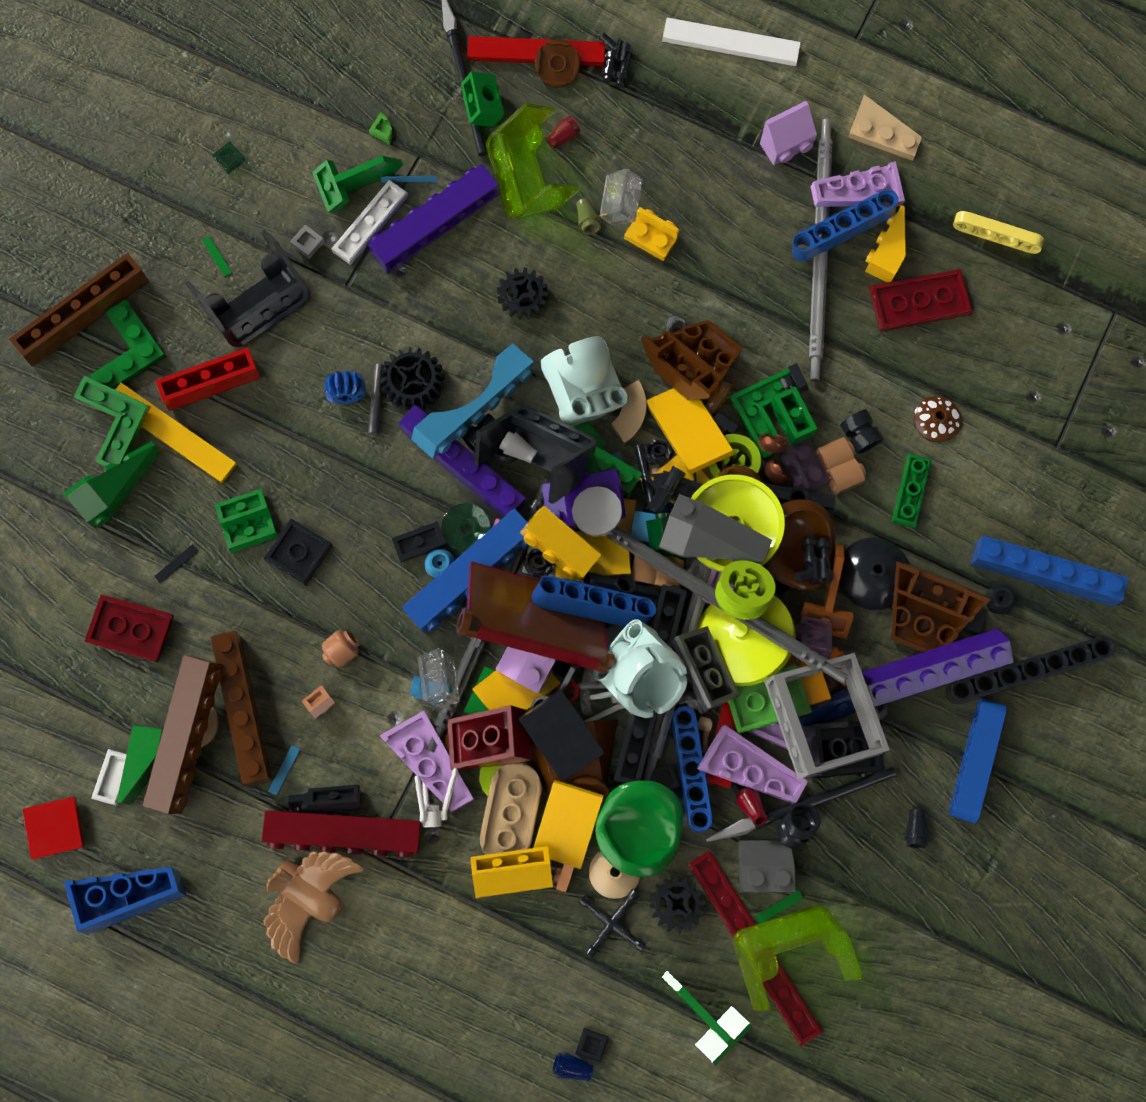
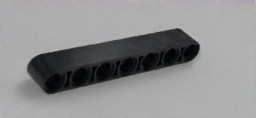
M1098 637L991 669L953 682L946 688V698L952 704L960 705L1096 664L1114 654L1115 644L1108 637ZM1096 644L1103 648V655L1096 651ZM1073 651L1080 655V662L1074 660ZM1050 658L1057 662V669H1053L1050 666ZM1026 665L1034 669V676L1027 674ZM1003 672H1006L1010 675V684L1006 683L1003 680ZM979 679L987 682V691L980 688ZM956 686L964 690V698L956 695Z

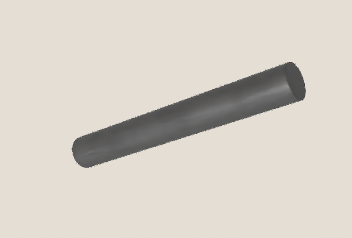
M375 364L368 426L369 435L378 434L382 385H380L379 380L383 378L380 370L384 369L382 364Z

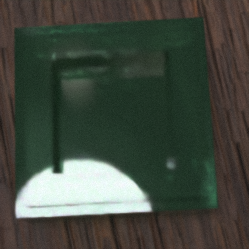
M230 141L212 154L213 159L227 174H230L246 161L242 153Z

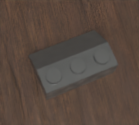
M708 626L674 638L672 644L675 652L684 661L687 670L686 677L690 681L704 712L740 696Z

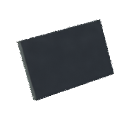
M562 689L518 718L561 782L604 754L603 749Z

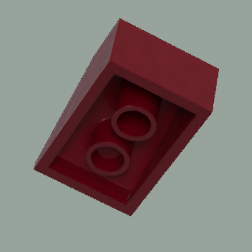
M509 705L448 719L450 770L454 768L462 770L502 766L531 761L530 735L518 719L528 710Z

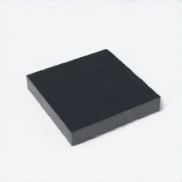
M290 519L263 559L306 586L333 544L293 519Z

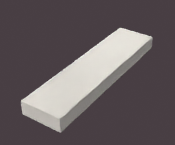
M389 180L332 247V252L351 265L366 248L372 237L381 230L406 200L408 192Z

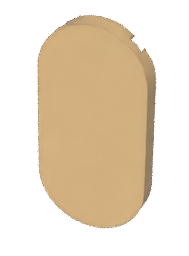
M527 764L503 765L492 777L480 833V845L485 855L530 849L542 785L536 771Z

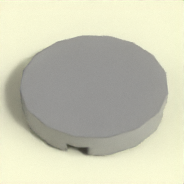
M599 486L590 487L582 491L574 500L572 508L573 520L577 527L586 535L594 537L606 536L620 524L623 514L621 502L617 495L608 488Z

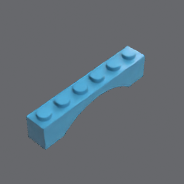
M512 343L496 357L492 380L487 389L478 398L455 410L430 413L414 427L411 440L432 459L439 453L444 454L450 448L451 442L456 438L460 440L472 424L477 425L488 410L493 411L504 396L509 397L515 391L516 385L520 382L525 383L530 378L534 361Z

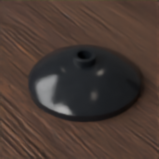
M864 538L858 540L844 551V562L839 580L840 589L853 604L868 610L889 608L893 606L896 561L909 564L908 559L899 547L885 539ZM875 566L880 567V574L874 572L873 568Z

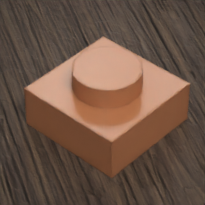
M322 685L302 700V703L315 719L327 712L335 703Z
M564 864L563 869L557 868L553 883L557 884L556 890L566 893L574 869L573 866Z

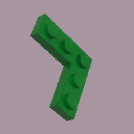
M126 299L105 313L131 349L90 375L93 380L113 389H116L120 383L126 384L166 358Z
M789 369L745 388L729 398L751 440L759 449L762 460L778 454L762 451L758 445V438L765 433L771 436L778 434L764 408L771 404L775 395L785 391L780 380L790 376Z
M83 376L74 398L116 417L95 462L103 466H107L110 463L113 465L123 462L124 457L129 454L151 406L87 376Z

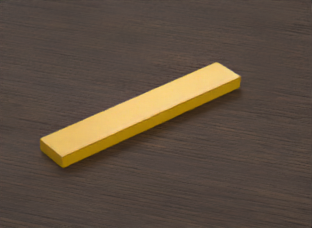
M120 383L115 389L151 406L142 428L223 484L237 466V463L124 384Z

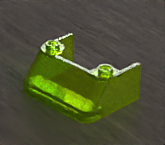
M525 103L491 133L487 139L486 148L496 182L499 184V192L506 215L509 218L521 219L556 210L580 191L579 186L549 183L545 186L535 150L541 145L544 138L541 124L555 113L552 107Z
M821 905L813 906L740 929L735 933L733 945L754 1011L770 1009L762 982L774 978L778 972V962L775 954L819 940H823L824 947L830 955L837 957L845 981L863 979L850 937L829 909Z

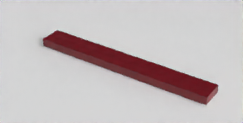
M710 850L688 863V867L799 1046L802 1047L822 1034L823 1031Z

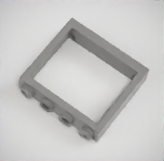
M855 653L827 660V662L836 668H841V671L848 675L845 682L869 749L822 764H814L786 683L823 673L822 670L818 672L808 665L773 675L764 681L798 780L868 759L890 750L886 741L888 737L883 732L879 722V712L873 705L870 697V688L865 683L862 675V666L858 664Z

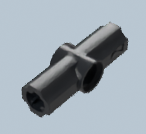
M763 483L776 495L781 505L792 501L791 497L798 496L802 500H810L820 504L829 512L831 517L833 516L836 502L833 495L807 491L803 487L789 488Z
M588 571L584 577V584L645 597L657 606L659 589L637 584L628 575L621 574L614 578Z

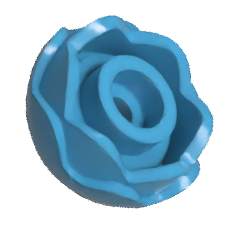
M435 549L426 556L425 570L430 576L436 578L455 561V558L445 549Z

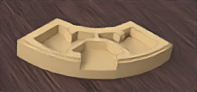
M639 380L624 388L628 396L627 402L621 407L618 418L611 423V427L623 445L630 442L636 436L645 418L646 396Z

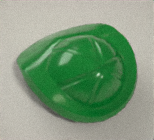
M632 781L616 787L603 802L597 816L595 831L601 853L613 867L627 875L649 877L660 873L672 862L677 854L682 837L683 807L673 791L654 781Z

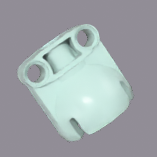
M600 336L589 337L571 343L568 347L571 353L569 355H566L563 349H558L541 360L542 372L550 385L559 408L560 419L563 423L576 425L595 420L610 414L626 404L628 399L627 393L621 387L612 365L607 344Z
M638 619L632 620L607 649L608 653L615 655L612 668L608 669L606 673L593 670V676L631 714L649 718L653 717V710L658 714H662L670 710L679 701L686 689L687 678L685 674H687L684 661L658 636L654 629Z

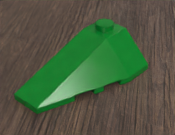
M151 441L127 454L122 463L114 465L110 463L104 467L105 471L95 478L92 474L88 475L63 494L88 524L93 528L100 527L110 520V516L117 511L159 455L160 451Z

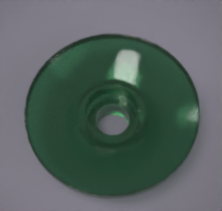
M470 503L458 504L449 509L444 515L441 524V531L445 541L449 546L459 551L469 549L491 529L490 520L486 512L479 506ZM464 526H469L471 528V531L469 533H463L462 528Z

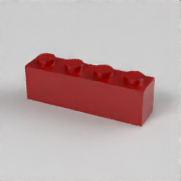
M247 347L157 379L155 382L162 402L169 411L261 379L254 358Z

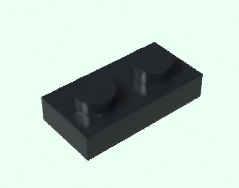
M438 521L391 538L400 563L447 546Z

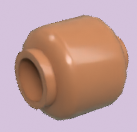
M337 630L322 643L324 652L322 657L330 666L335 664L336 666L344 667L359 654L358 646L360 643L349 630Z

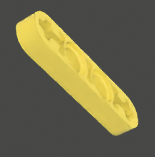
M960 211L956 213L953 223L954 228L961 232L1027 253L1036 254L1041 252L1044 238L1037 233L971 212Z

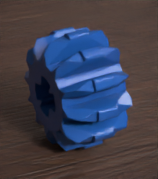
M336 371L335 374L331 373L325 379L324 392H326L328 401L334 402V404H353L365 397L366 386L362 374L355 371Z

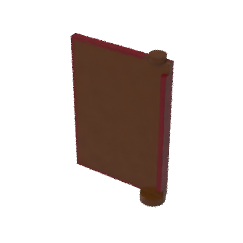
M471 561L468 574L467 609L463 608L459 615L456 627L457 634L576 664L604 673L612 668L615 655L608 653L605 622L540 608L533 603L531 597L540 580Z

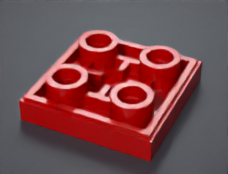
M72 796L22 809L31 860L85 848L76 797Z

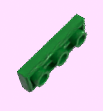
M910 453L907 454L891 523L912 529L916 528L932 459ZM909 487L913 488L915 493L910 492Z

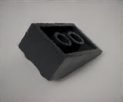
M860 721L801 726L815 765L869 749ZM881 755L805 778L882 771Z

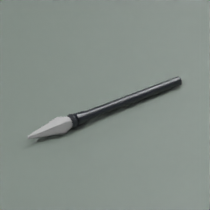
M442 0L443 25L447 32L446 37L453 52L461 84L468 75L461 51L459 31L457 30L456 18L448 1ZM471 125L478 156H485L487 151L481 127Z
M891 767L771 812H765L768 819L761 826H755L750 819H741L707 838L706 841L746 835L754 829L759 830L761 827L782 819L791 807L797 803H806L814 807L896 777V772Z

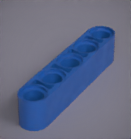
M890 189L882 190L803 230L793 238L792 256L798 261H807L890 219L896 212L898 204L897 194ZM887 202L890 203L891 206H883L881 203ZM861 213H868L870 217H863ZM846 223L850 227L843 228L840 226V224ZM820 234H826V235H828L829 237L826 238V239H823V238H820L819 235H820ZM803 244L806 245L808 248L800 249L797 246Z
M554 576L542 577L531 596L533 603L540 608L626 627L632 620L637 619L647 625L656 613L654 602L648 598Z
M983 698L979 699L954 789L949 816L973 824L978 821L1006 715V705Z
M682 706L672 716V730L687 824L692 831L701 833L711 826L712 813L705 772L698 770L697 775L690 776L685 771V765L688 763H693L698 768L703 757L695 712L687 706ZM680 713L687 714L690 718V723L688 725H681L677 720V715ZM684 738L691 739L694 743L693 750L683 749L681 740ZM697 788L701 791V801L695 802L690 799V789ZM695 814L704 815L706 818L704 827H697L694 824L693 817Z

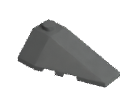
M679 494L670 513L659 548L682 558L729 559L733 562L746 560L763 564L772 540L704 503Z

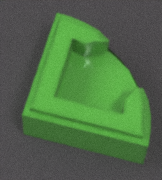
M380 112L369 129V134L390 145L393 136L392 127L388 118Z

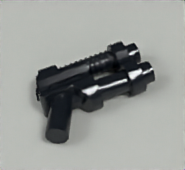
M604 32L599 40L610 50L605 54L606 66L602 69L601 77L604 83L610 84L614 81L616 87L622 88L628 81L627 74L630 58L633 54V47L620 38L615 42ZM615 64L620 66L619 72L614 70Z
M811 535L805 536L802 541V549L805 551L803 566L806 570L795 573V581L799 583L810 579L812 585L832 582L833 571L831 570L830 542H828L827 538H819L816 541ZM815 552L820 554L821 558H817Z

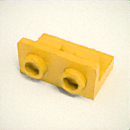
M639 207L634 221L624 234V239L665 261L678 240L680 230L673 222L664 221L657 217L653 211Z

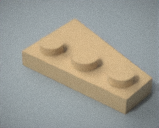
M866 95L863 96L848 138L912 161L922 138Z

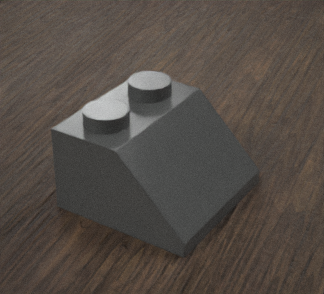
M780 840L738 841L740 893L796 892L795 865L791 848L785 846Z

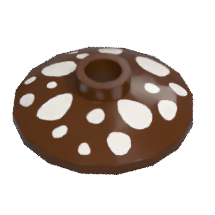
M933 396L926 398L918 404L914 411L913 421L915 428L922 437L929 441H948L957 434L961 427L959 409L952 401L945 397ZM936 413H940L943 419H937Z

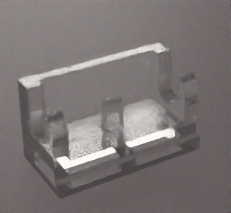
M439 648L419 656L418 664L423 702L430 703L438 708H443L442 701H448L451 704L459 703L454 658Z

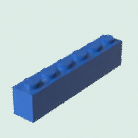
M515 508L511 510L407 602L402 609L425 634L429 631L434 632L442 624L441 621L447 615L451 616L456 613L460 608V604L468 597V574L471 561L498 569L504 565L508 566L516 559L518 552L530 547L524 541V536L520 534V531L528 522Z
M984 535L975 543L970 564L971 566L1112 607L1124 600L1129 578Z

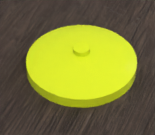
M724 475L706 482L691 497V499L704 503L772 540L771 546L763 564L759 565L763 566L778 550L784 534V513L776 495L762 482L744 475ZM696 557L705 566L718 572H722L728 564L733 562L729 559L715 558V560H708L703 557Z
M773 596L767 611L760 617L796 639L795 624L790 612L780 599ZM710 604L700 618L697 629L708 626L736 686H751L764 682L773 675H776L792 655L713 604Z

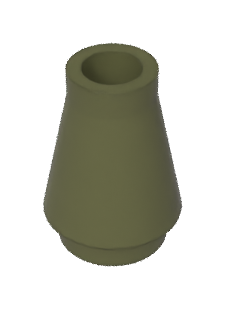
M580 199L576 203L579 229L586 235L594 234L601 228V219L592 207L589 199Z

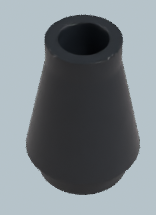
M910 810L904 840L907 841V847L920 849L927 848L930 837L925 810Z

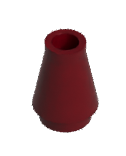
M568 116L566 119L563 118L545 139L551 148L555 149L557 146L577 137V133L581 130L573 118Z
M745 788L738 793L737 806L749 817L755 826L763 825L768 818L765 814L760 793L751 788Z

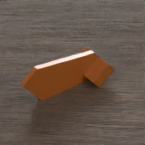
M836 544L831 567L833 580L830 583H826L822 606L804 602L798 621V628L847 639L853 621V613L834 609L844 562L843 545Z

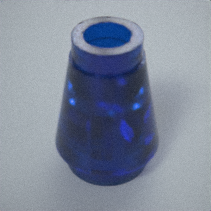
M566 1051L564 1053H557L553 1063L552 1074L558 1075L560 1079L590 1081L593 1065Z

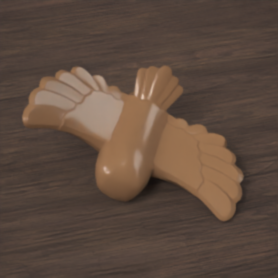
M311 852L309 857H305L302 860L300 866L293 864L290 860L281 864L266 884L268 892H281L280 896L275 899V904L269 907V914L263 920L264 926L267 927V937L271 939L272 949L276 950L282 958H287L291 963H298L300 961L302 933L311 916L324 922L334 920L342 910L343 903L330 890L331 887L339 879L346 877V875L362 872L364 870L363 867L354 863L352 859L343 857L341 854H329L327 852Z

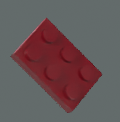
M101 594L84 642L159 663L174 615Z

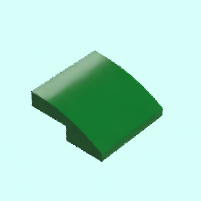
M262 488L215 504L218 519L223 528L230 553L278 538Z

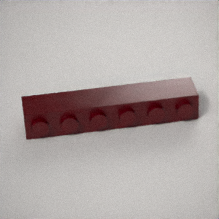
M265 811L261 842L267 843L269 849H284V845H294V850L310 851L311 846L320 847V852L335 853L336 848L346 849V854L361 855L362 850H371V855L387 856V852H398L397 857L413 858V853L419 854L422 827L421 821Z

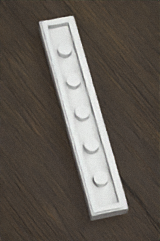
M673 18L666 19L662 42L796 66L800 42Z

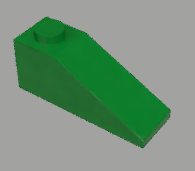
M132 726L116 802L131 805L149 781L163 729Z

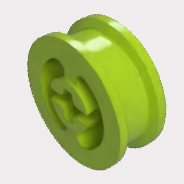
M724 435L731 448L736 449H733L732 456L722 460V470L727 468L729 461L732 462L737 458L741 450L749 459L750 467L747 468L758 473L761 465V455L755 443L743 435ZM744 454L739 458L736 466H745ZM715 463L707 467L712 478H717L721 472L717 464Z
M735 561L728 564L722 570L715 588V598L719 606L727 614L738 619H755L767 611L775 593V582L772 575L763 566L752 561Z

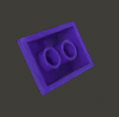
M615 469L583 475L575 490L553 504L548 502L550 483L542 485L545 507L573 531H582L573 520L572 508L574 500L587 488L599 486L608 488L617 495L622 506L623 514L621 519L626 518L619 470Z

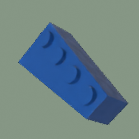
M173 867L142 870L127 874H113V876L91 877L84 880L63 881L76 929L78 932L86 935L187 896L180 871Z

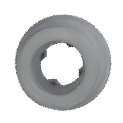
M510 431L506 434L499 447L504 451L503 454L527 461L530 464L538 452L516 432L513 434Z

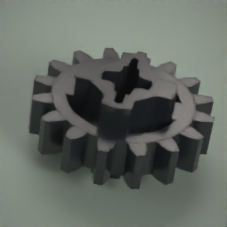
M525 267L522 273H519L517 268L514 269V275L507 272V280L500 279L501 287L497 288V294L500 295L498 296V304H502L503 312L509 309V316L512 317L516 313L519 320L525 314L528 319H531L532 312L539 315V307L545 308L546 302L544 300H548V293L546 292L548 285L543 283V276L536 278V271L533 270L529 274ZM533 286L537 288L539 293L538 295L536 294V291L533 290ZM507 292L509 296L513 297L512 302L508 299Z
M673 876L671 883L665 878L663 879V887L658 884L655 885L658 893L650 894V897L655 899V902L648 906L649 908H655L656 911L651 917H659L660 920L657 925L660 927L665 923L667 925V932H670L672 927H675L676 932L681 933L683 926L687 931H690L691 922L696 925L699 924L696 916L704 915V912L699 910V906L706 903L698 898L703 892H695L694 888L697 884L694 882L689 886L687 884V877H684L679 882L678 877ZM671 887L684 888L677 894H673L668 890ZM691 896L694 901L693 912L688 905V899ZM661 897L666 903V910L663 914L660 909ZM670 898L674 900L680 898L682 900L680 905L683 907V910L676 909L673 911V903ZM674 915H681L686 919L679 923L670 921Z

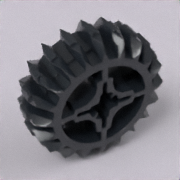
M410 347L407 348L408 353L404 354L399 349V356L396 357L391 354L390 359L392 362L385 361L384 367L386 369L380 370V374L383 377L379 380L380 385L383 386L381 389L382 393L388 394L386 396L387 401H394L396 408L402 404L404 411H407L409 406L413 408L415 405H421L423 409H426L425 402L428 401L430 404H434L433 396L440 398L441 393L439 390L444 389V383L441 382L445 379L444 373H441L443 370L442 365L437 364L438 359L436 357L430 358L429 351L422 355L421 348L419 347L415 353L412 352ZM414 364L409 368L404 367L406 365ZM424 368L432 375L430 384L422 377ZM395 375L399 376V380L402 381L400 391L393 385ZM410 377H416L417 379L416 381L408 382ZM414 391H420L418 394L410 395Z

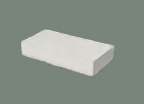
M108 749L91 799L118 806L119 802L116 801L126 754Z

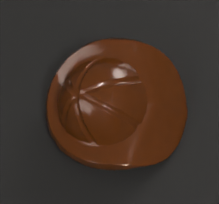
M799 499L786 502L781 505L785 520L781 544L774 556L763 567L768 570L774 579L798 590L819 588L824 584L812 585L810 579L797 583L794 579V574L806 570L803 566L805 551L802 549V541L808 535L813 536L816 541L819 538H827L831 544L830 562L832 567L835 550V526L832 517L823 506L810 500ZM815 552V556L821 558L820 554Z

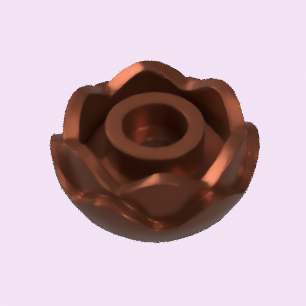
M765 433L758 438V445L764 452L781 453L788 445L787 436L783 437L781 434L771 436Z
M772 459L766 462L763 471L772 483L778 486L787 485L790 478L777 465L776 460Z

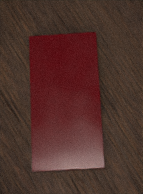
M961 269L876 284L869 287L880 332L969 316L973 312Z

